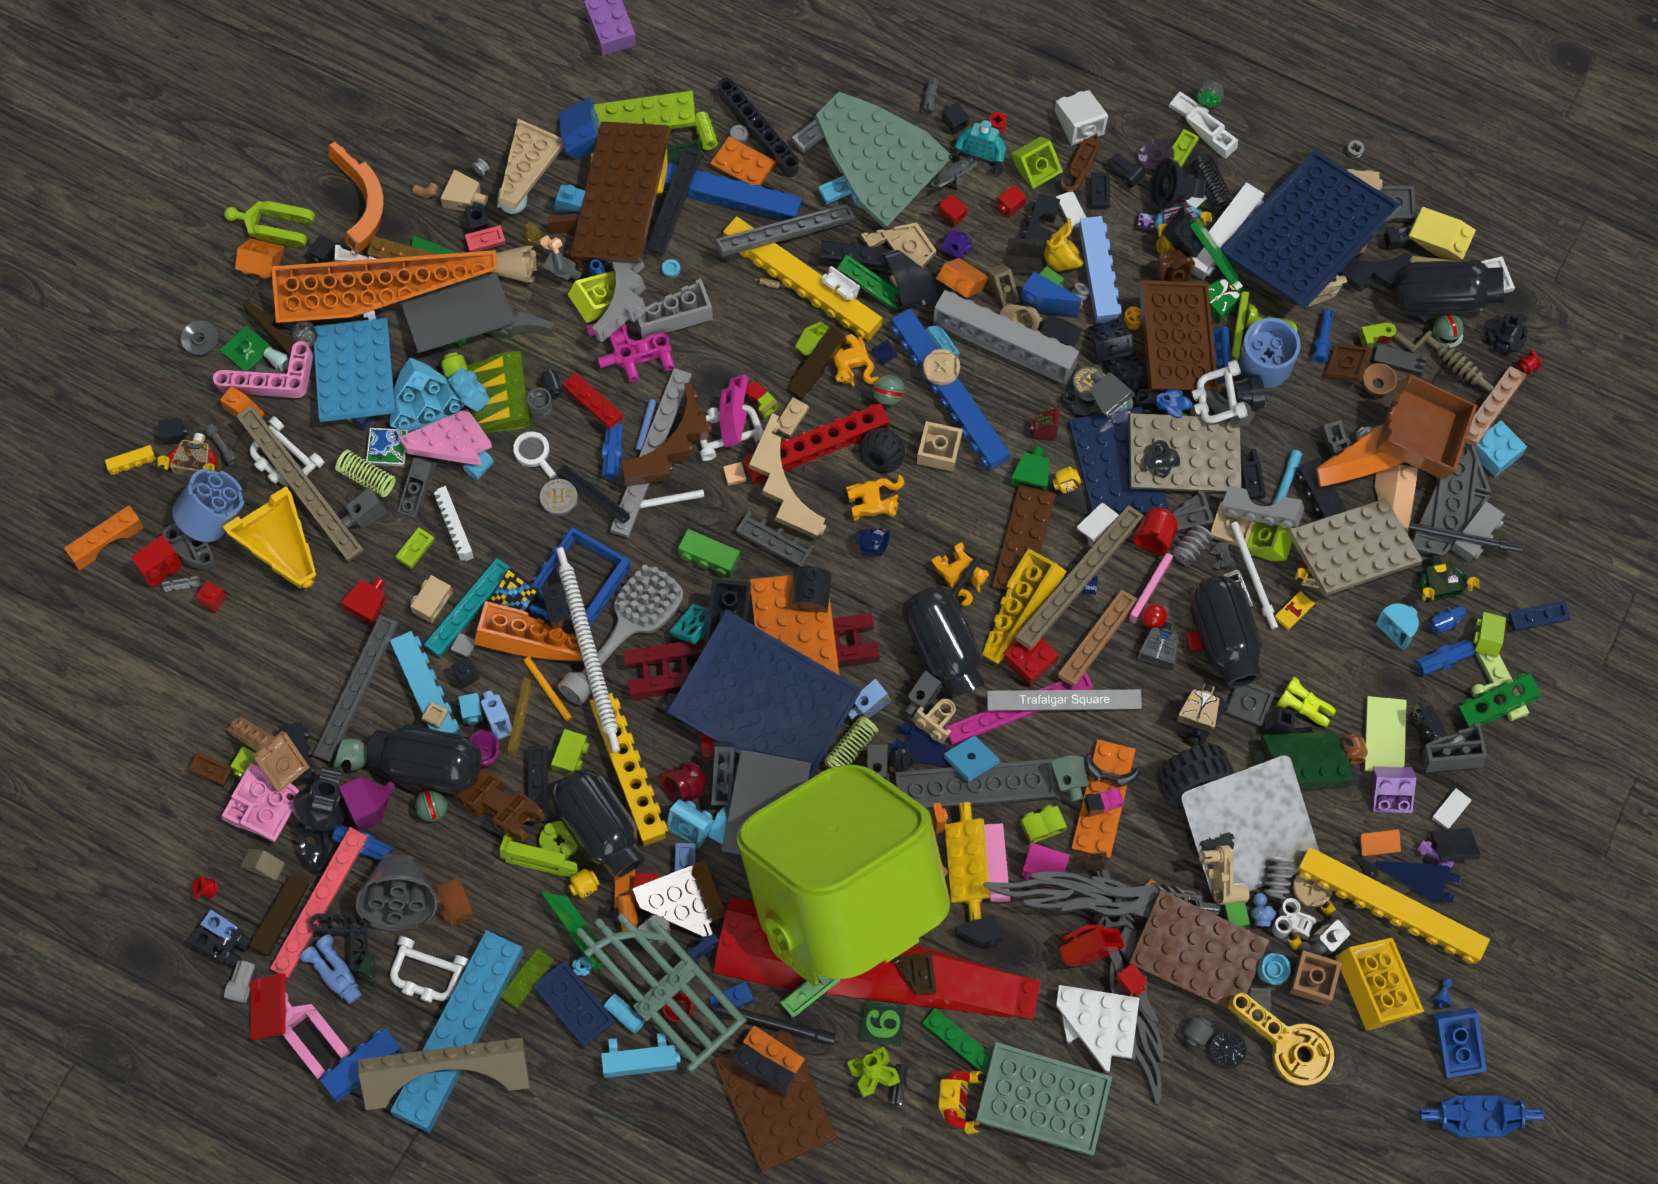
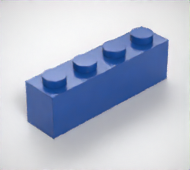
M387 1029L377 1031L368 1043L360 1044L355 1049V1053L351 1056L343 1057L337 1067L334 1069L330 1068L322 1074L320 1081L336 1102H339L360 1085L358 1074L359 1059L396 1055L403 1052Z

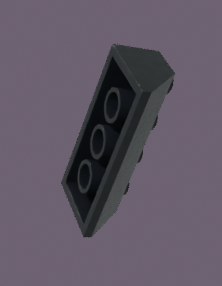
M712 579L704 648L726 610L748 622L751 582Z

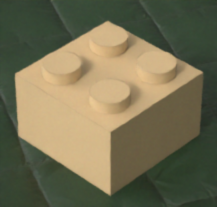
M926 421L918 451L917 464L954 472L963 429Z

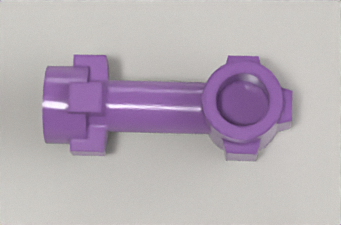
M1423 840L1417 849L1420 851V854L1422 856L1428 854L1439 861L1437 867L1441 870L1447 871L1448 868L1450 869L1455 861L1440 862L1437 851L1431 847L1432 843Z

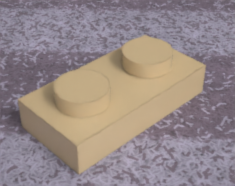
M792 398L777 421L780 423L777 432L791 438L808 412L809 406Z

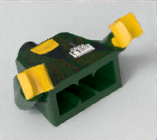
M1434 555L1429 558L1431 566L1425 569L1424 573L1420 576L1418 584L1422 600L1425 601L1427 597V602L1429 603L1462 595L1466 586L1468 591H1473V586L1479 588V579L1469 577L1458 567L1454 566L1453 562L1442 563L1440 556Z

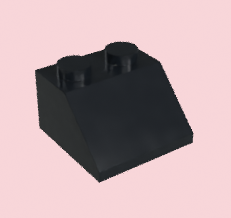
M1181 206L1161 233L1176 251L1181 250L1187 257L1195 258L1202 251L1204 245L1190 227L1194 218L1184 206Z

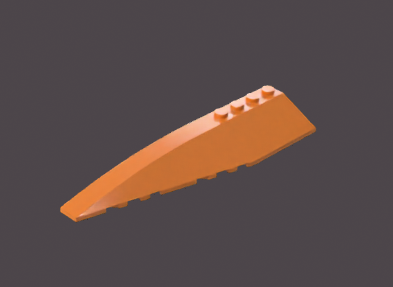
M496 250L271 266L276 323L354 317L498 269Z

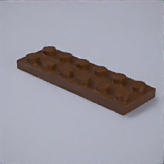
M1019 484L992 589L1007 593L1008 588L1006 586L1028 548L1041 554L1056 493Z

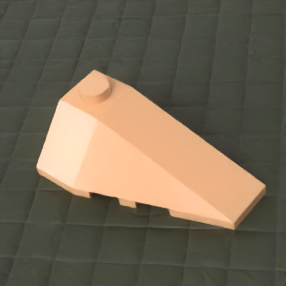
M1399 464L1376 472L1374 489L1375 493H1377L1378 501L1387 499L1408 534L1418 468Z

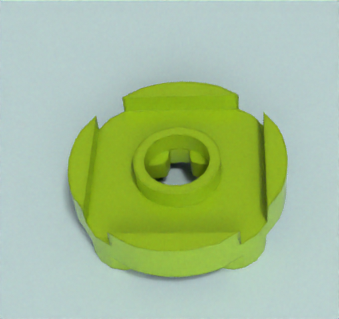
M562 821L545 825L539 837L541 849L566 854V860L577 852L578 845ZM562 837V839L565 840V842H562L560 846H557V843L554 842V839Z

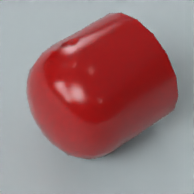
M678 992L672 997L674 1001L691 1017L694 1011L693 1002L684 993ZM667 1004L663 1006L665 1015L671 1021L676 1023L682 1022Z

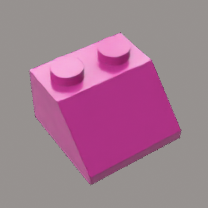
M1031 843L1022 876L1026 880H1031L1029 876L1033 873L1065 872L1070 855ZM1045 885L1049 888H1055L1054 886Z

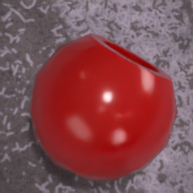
M1156 603L1146 605L1141 611L1140 618L1142 624L1149 629L1153 627L1160 629L1167 618L1165 608Z

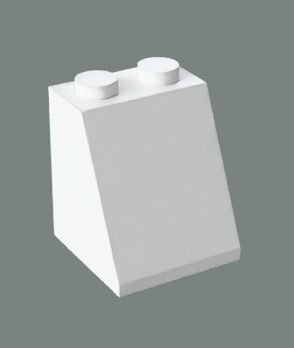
M1089 90L1085 92L1080 91L1073 96L1062 97L1056 101L1055 113L1071 146L1081 143L1084 138L1087 139L1095 133L1098 136L1105 134L1108 115Z

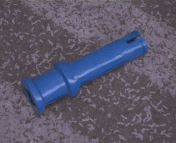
M1324 309L1322 311L1318 338L1314 341L1315 350L1311 356L1312 361L1315 363L1323 364L1328 361L1327 352L1331 346L1329 336L1334 311H1331V309Z

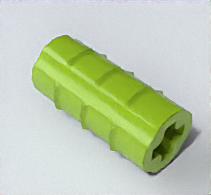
M696 113V126L694 127L697 130L699 142H701L703 149L712 150L718 145L708 113Z

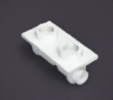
M830 266L828 274H824L821 279L823 284H826L833 290L838 286L837 293L846 300L856 299L860 286Z

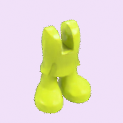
M1294 676L1275 706L1283 708L1292 707L1298 710L1300 714L1307 716L1318 725L1324 727L1328 726L1330 720L1319 713V711L1328 716H1334L1336 712L1330 704L1317 698L1312 692L1302 687L1299 679ZM1292 694H1295L1304 699L1303 702L1294 697Z

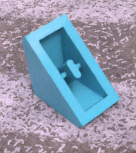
M725 805L717 813L708 836L722 845L729 816V805Z

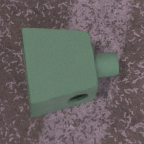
M1068 755L1052 760L1051 763L1060 790L1070 792L1072 802L1083 800L1081 789L1089 786L1084 758Z

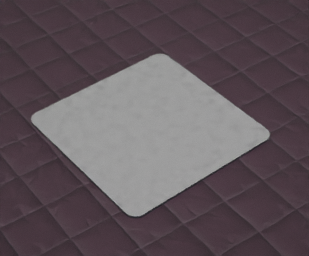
M1286 755L1189 789L1181 796L1198 855L1202 849V846L1199 847L1201 841L1209 839V837L1215 840L1216 837H1220V833L1230 832L1235 838V840L1232 839L1234 842L1232 850L1234 862L1233 884L1245 883L1249 891L1263 887L1265 882L1271 881L1266 876L1273 873V871L1268 869V866L1274 865V863L1269 861L1270 858L1279 857L1295 860L1294 862H1289L1294 868L1287 870L1288 873L1295 875L1298 873L1296 870L1305 851L1309 847L1319 851L1292 761ZM1213 862L1203 863L1202 868L1214 900L1213 879H1208L1207 870L1213 869Z

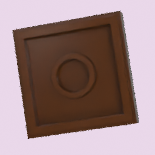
M1336 343L1325 372L1326 378L1362 382L1372 349Z

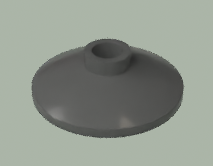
M207 321L191 322L181 333L183 348L194 355H203L210 352L218 342L216 328Z

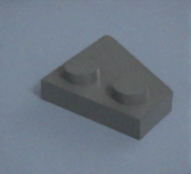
M1200 490L1191 500L1189 499L1181 508L1172 513L1178 521L1177 533L1191 530L1193 525L1205 527L1214 523L1204 490Z

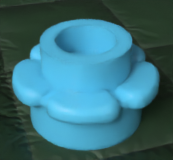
M579 957L572 964L573 971L578 976H586L590 973V969H592V966L585 957Z

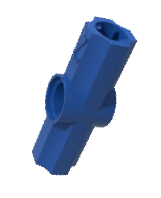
M619 423L611 429L606 426L605 442H603L602 478L607 480L619 479L620 460H622L623 444L621 443L623 425Z
M1468 639L1452 646H1442L1435 650L1433 654L1418 659L1415 662L1419 674L1426 676L1440 669H1449L1459 661L1475 654L1474 646Z
M341 825L335 829L332 840L341 844L349 828ZM359 831L369 837L359 854L360 856H368L381 861L384 855H392L393 847L375 840L373 836L365 832Z

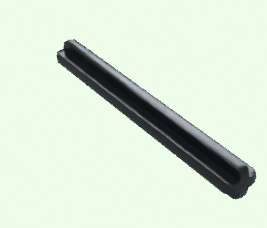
M563 465L559 468V474L571 482L619 521L626 523L630 519L629 513L568 466Z

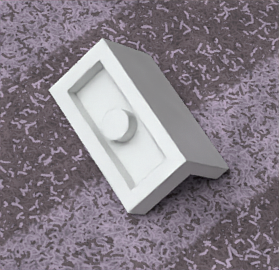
M1101 503L1077 526V530L1088 537V544L1090 547H1093L1119 515L1104 503Z

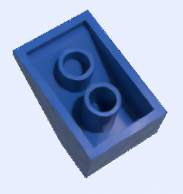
M588 97L559 113L561 139L565 151L576 160L595 150L600 122L592 99Z
M1033 272L1022 288L1020 305L1031 306L1042 315L1077 318L1082 298L1040 274Z
M1472 1007L1432 1014L1435 1035L1446 1078L1487 1071L1478 1012Z

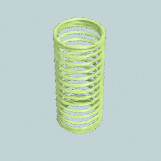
M345 450L336 462V471L353 479L356 483H360L363 487H367V489L370 485V488H373L372 491L382 498L390 493L395 484V476L389 475V473L386 474V471H382L379 467H375L372 463H368V461L361 459L358 455H354L349 450ZM348 453V456L346 457L342 467L340 468V464L344 456ZM390 481L388 487L384 490L386 484Z
M859 716L856 722L853 723V726H851V729H848L845 736L834 746L832 752H829V755L825 757V764L829 768L834 767L831 763L835 766H840L839 763L846 765L836 755L848 765L853 764L858 754H861V751H864L863 748H866V744H869L874 735H877L879 732L878 728L869 719ZM860 726H862L865 730L871 733L872 736L866 733ZM857 729L865 733L869 739L863 736ZM854 732L862 736L867 741V743L860 739ZM852 736L860 740L864 744V746L857 742ZM849 739L857 743L861 747V749L854 745ZM847 742H848L849 744H851L852 746H854L859 752H857V751H855L854 749H852V748L847 744ZM844 745H845L846 747H848L850 750H852V751L856 754V756H855L854 754H852L851 752H849V751L844 747ZM841 749L849 753L853 757V759L846 755ZM839 752H840L841 754H843L844 756H846V757L850 760V762L847 761L845 758H843V757L839 754Z

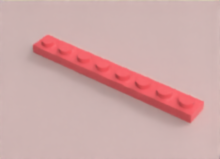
M351 827L349 828L270 967L271 970L286 974V978H290L300 960V954L307 948L314 935L308 928L309 919L317 913L327 912L369 838L368 836ZM318 919L314 922L317 926L320 925Z

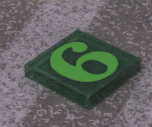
M865 1001L860 1042L901 1047L905 1006Z

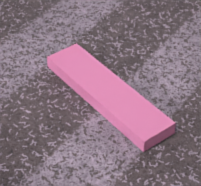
M1165 554L1129 617L1130 622L1135 624L1141 611L1147 605L1170 566L1173 555Z
M1003 823L986 824L984 827L989 881L1009 883ZM990 891V903L1010 902L1009 896Z

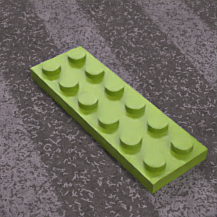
M693 91L594 104L600 124L603 121L669 125L671 129L696 126Z

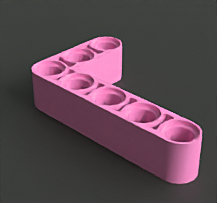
M298 341L292 347L287 374L219 370L214 374L213 381L222 393H226L233 386L245 395L301 398L307 392L313 353L306 342Z

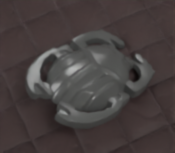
M966 158L953 163L930 180V185L938 188L951 181L957 185H962L963 180L960 176L973 169L978 163L977 160L972 162V158Z

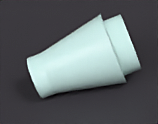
M271 347L264 351V357L269 360L276 370L283 372L288 369L290 358L287 354L274 350Z

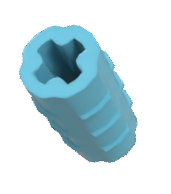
M616 994L612 995L604 1005V1008L618 1022H621L634 1034L645 1023V1019Z

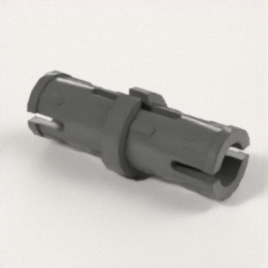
M928 78L927 88L923 94L924 104L922 112L927 114V110H929L928 114L933 113L934 103L937 100L936 92L939 80L934 78L933 82L932 78Z

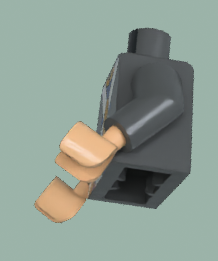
M548 235L541 238L540 244L544 250L536 265L563 279L568 280L572 278L577 281L582 271L575 268L576 263L565 258L562 252L558 250V248L563 246L561 240L556 237L551 240Z

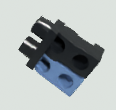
M210 910L200 924L202 928L198 927L188 942L193 948L204 952L223 965L229 964L236 967L237 962L241 960V956L234 952L238 947L247 951L252 941L245 935L243 930L213 910Z

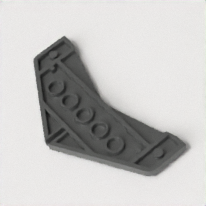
M1466 442L1456 472L1445 479L1436 477L1437 484L1419 524L1463 532L1484 503L1491 497L1485 495L1490 494L1491 489L1476 448ZM1415 531L1411 541L1418 552L1432 556H1443L1457 539Z

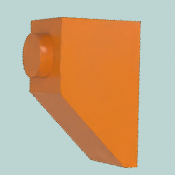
M233 386L220 399L223 409L236 418L238 414L251 405L261 417L265 415L247 395Z

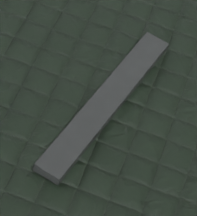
M844 204L717 238L714 244L721 257L850 223L855 221V216L850 206Z
M379 615L313 753L315 757L330 763L333 762L341 741L347 733L399 624L397 621Z

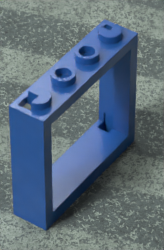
M572 527L566 535L562 536L561 544L553 549L550 560L544 562L540 569L541 573L538 577L532 579V584L540 590L537 598L545 602L541 588L545 586L560 564L556 549L563 547L566 555L574 542L617 565L586 611L589 627H591L630 570L631 563L629 559Z

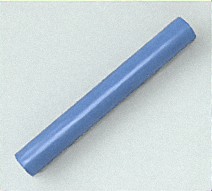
M650 399L647 405L635 448L636 452L641 453L656 405V401Z

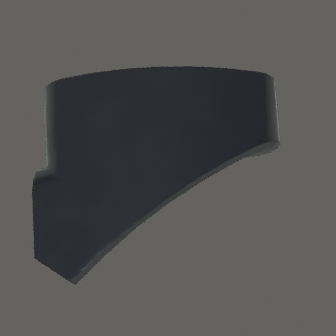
M894 250L881 255L883 268L892 273L896 280L899 293L895 294L894 299L899 309L915 304L926 305L938 301L944 290H947L935 277L900 250Z

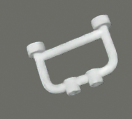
M1237 360L1228 362L1229 366L1202 375L1197 382V389L1192 391L1194 400L1199 401V404L1194 405L1195 411L1207 423H1216L1234 416H1238L1240 419L1248 416L1244 402L1236 403L1232 376L1241 374ZM1224 376L1230 410L1209 416L1204 384L1209 380Z
M743 405L742 408L750 415L754 429L743 432L741 441L754 437L755 443L758 445L764 431L754 408ZM716 407L710 408L707 411L706 420L711 423L720 421V411ZM720 439L710 443L707 440H701L702 450L700 455L702 460L710 461L716 457L714 449L723 447V440Z
M275 416L268 421L270 424L268 427L282 445L306 465L302 469L306 476L316 466L321 468L325 464L316 453H313L308 458L282 435L280 431L284 428V425ZM253 441L250 447V454L256 461L254 466L261 472L265 469L269 473L267 477L274 484L279 482L284 486L290 487L278 470L258 453L259 446Z
M400 936L397 942L400 948L390 972L393 984L402 988L401 993L413 997L414 993L421 995L420 999L428 1003H432L433 999L438 1001L448 1000L458 985L463 969L467 968L470 960L456 955L454 962L451 963L413 950L415 941ZM408 956L454 972L447 990L444 993H439L430 988L401 980L398 977V972L404 957Z

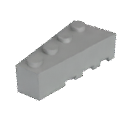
M701 278L696 280L695 284L681 288L680 292L666 296L663 301L647 306V311L636 322L641 338L645 339L652 334L668 333L713 320L712 306Z

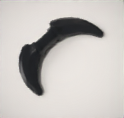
M1087 753L1085 758V766L1088 773L1098 781L1104 779L1114 782L1117 786H1126L1133 783L1140 773V766H1137L1130 773L1123 775L1108 773L1098 768L1093 762L1090 753Z
M1351 855V858L1362 866L1366 876L1376 880L1379 872L1374 863L1366 857ZM1354 901L1344 904V907L1348 909H1360V907L1353 903Z

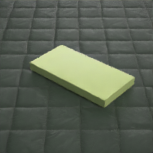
M1367 697L1365 744L1368 755L1364 761V772H1373V766L1404 767L1406 700Z

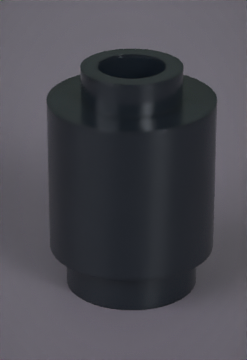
M554 370L543 372L540 375L542 387L549 391L551 399L560 397L564 389L558 374Z

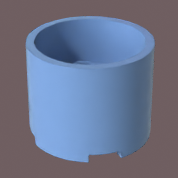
M1265 318L1252 324L1246 332L1238 359V365L1243 377H1261L1264 388H1272L1283 384L1291 375L1300 351V338L1296 330L1289 323L1277 318Z
M207 468L198 470L193 474L173 505L172 514L176 525L183 533L198 541L211 542L220 539L225 533L222 526L232 521L243 507L244 501L241 486L232 476L224 471H210Z

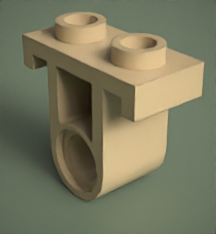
M941 699L927 715L923 713L924 709L920 707L912 719L918 728L926 731L933 740L941 744L947 740L951 733L950 729L946 731L943 728L949 723L956 711L955 704L949 699Z

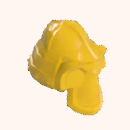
M1071 218L1067 219V222L1056 233L1052 234L1050 240H1046L1044 257L1047 266L1051 267L1054 271L1062 272L1078 268L1084 264L1079 255V250L1072 241H1068L1066 238L1072 232Z

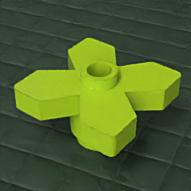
M884 1047L873 1051L872 1054L866 1055L864 1059L855 1058L848 1061V1067L852 1076L861 1077L857 1084L863 1097L873 1094L878 1082L889 1087L900 1082L896 1069L886 1067L890 1059Z

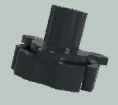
M1505 313L1503 318L1501 315H1496L1492 320H1486L1484 328L1488 329L1486 334L1488 345H1494L1496 339L1493 333H1495L1498 341L1494 348L1496 352L1507 354L1508 352L1519 351L1527 340L1528 330L1524 324L1527 317L1523 313L1519 315Z

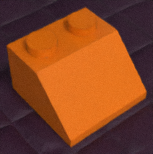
M249 238L237 248L235 269L241 270L244 274H258L261 278L272 277L271 266H279L285 246Z

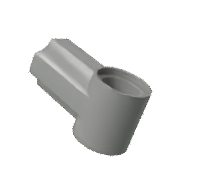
M243 960L237 962L232 980L226 986L224 998L246 1003L250 992L249 984L256 967L254 964Z

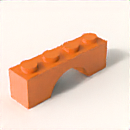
M127 506L64 547V549L80 571L95 561L97 554L107 544L119 538L128 539L144 527L132 508Z

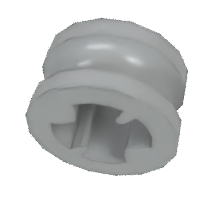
M1357 140L1351 141L1347 148V153L1352 158H1359L1364 151L1363 143ZM1355 146V148L1359 150L1358 152H1356L1355 150H1352V148Z
M481 158L477 159V163L474 162L472 164L473 169L480 176H484L485 171L488 172L490 170L487 163Z
M1076 283L1072 293L1082 298V300H1086L1087 294L1090 293L1089 287L1082 283Z

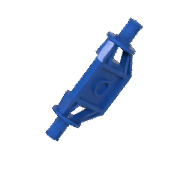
M1456 1096L1447 1101L1440 1100L1438 1108H1420L1419 1115L1421 1116H1419L1420 1121H1438L1440 1129H1446L1459 1138H1501L1518 1128L1524 1129L1526 1121H1543L1544 1114L1541 1113H1544L1543 1108H1525L1522 1100L1514 1101L1502 1096ZM1447 1120L1457 1121V1124L1447 1122ZM1516 1120L1514 1123L1507 1124L1508 1121Z

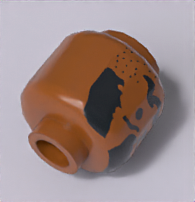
M1354 734L1346 736L1340 745L1350 764H1361L1368 755L1364 739Z

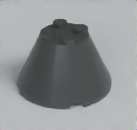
M386 854L359 891L356 898V910L362 919L368 920L373 927L387 931H405L417 928L419 923L425 920L428 922L434 916L437 910V896L412 856H392Z

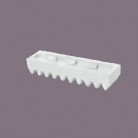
M446 486L438 488L434 492L435 499L456 547L460 561L473 559L471 547Z

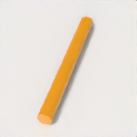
M530 657L525 658L523 662L566 722L571 720L572 716Z

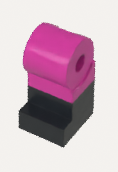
M1111 789L1097 794H1086L1084 798L1089 817L1109 812L1124 805L1119 789Z

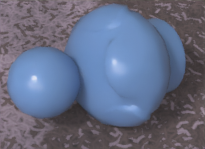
M1258 893L1253 899L1256 907L1251 910V916L1255 919L1256 926H1271V920L1274 919L1276 912L1271 906L1264 907L1267 903V897L1263 893Z

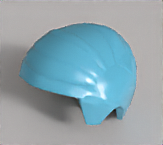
M1278 953L1263 955L1257 967L1259 978L1271 985L1282 984L1287 980L1291 972L1288 959Z

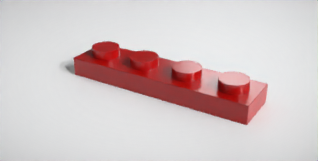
M576 372L562 383L563 388L609 429L624 418L623 413Z

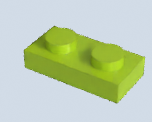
M418 527L398 552L396 559L412 569L434 542V537Z

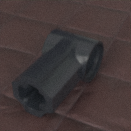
M1119 153L1115 154L1108 162L1107 166L1121 177L1123 183L1129 188H1133L1145 176L1144 170L1139 165H1132Z

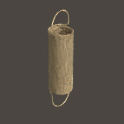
M761 278L759 285L777 289L780 284L778 281Z

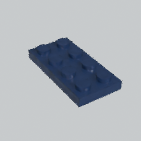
M565 960L533 985V988L583 1048L615 1023L612 1016Z

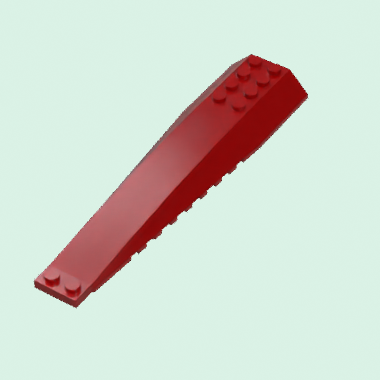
M731 897L723 922L713 974L794 991L806 980L774 954L767 934L760 926L754 902ZM914 945L900 955L932 953L936 994L916 996L894 964L893 959L888 963L882 961L858 976L840 979L839 982L824 993L832 996L840 995L848 996V998L887 1001L888 1003L895 1004L903 1003L911 1006H926L934 1009L942 1008L950 1011H966L967 1013L1005 1018L1016 1017L1033 1021L1041 980L1022 977Z

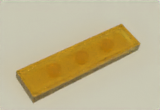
M523 678L507 750L509 757H517L532 691V681L530 678Z

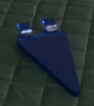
M907 722L903 723L900 733L910 736L909 741L905 744L903 741L896 739L892 750L895 751L900 747H906L912 752L916 762L946 768L953 767L944 759V753L951 750L950 748L933 740L923 729L917 726L914 728Z
M1390 861L1376 862L1377 867L1433 902L1439 903L1440 899L1453 902L1455 895L1445 892L1443 889L1446 880L1459 883L1461 876L1449 872V866Z

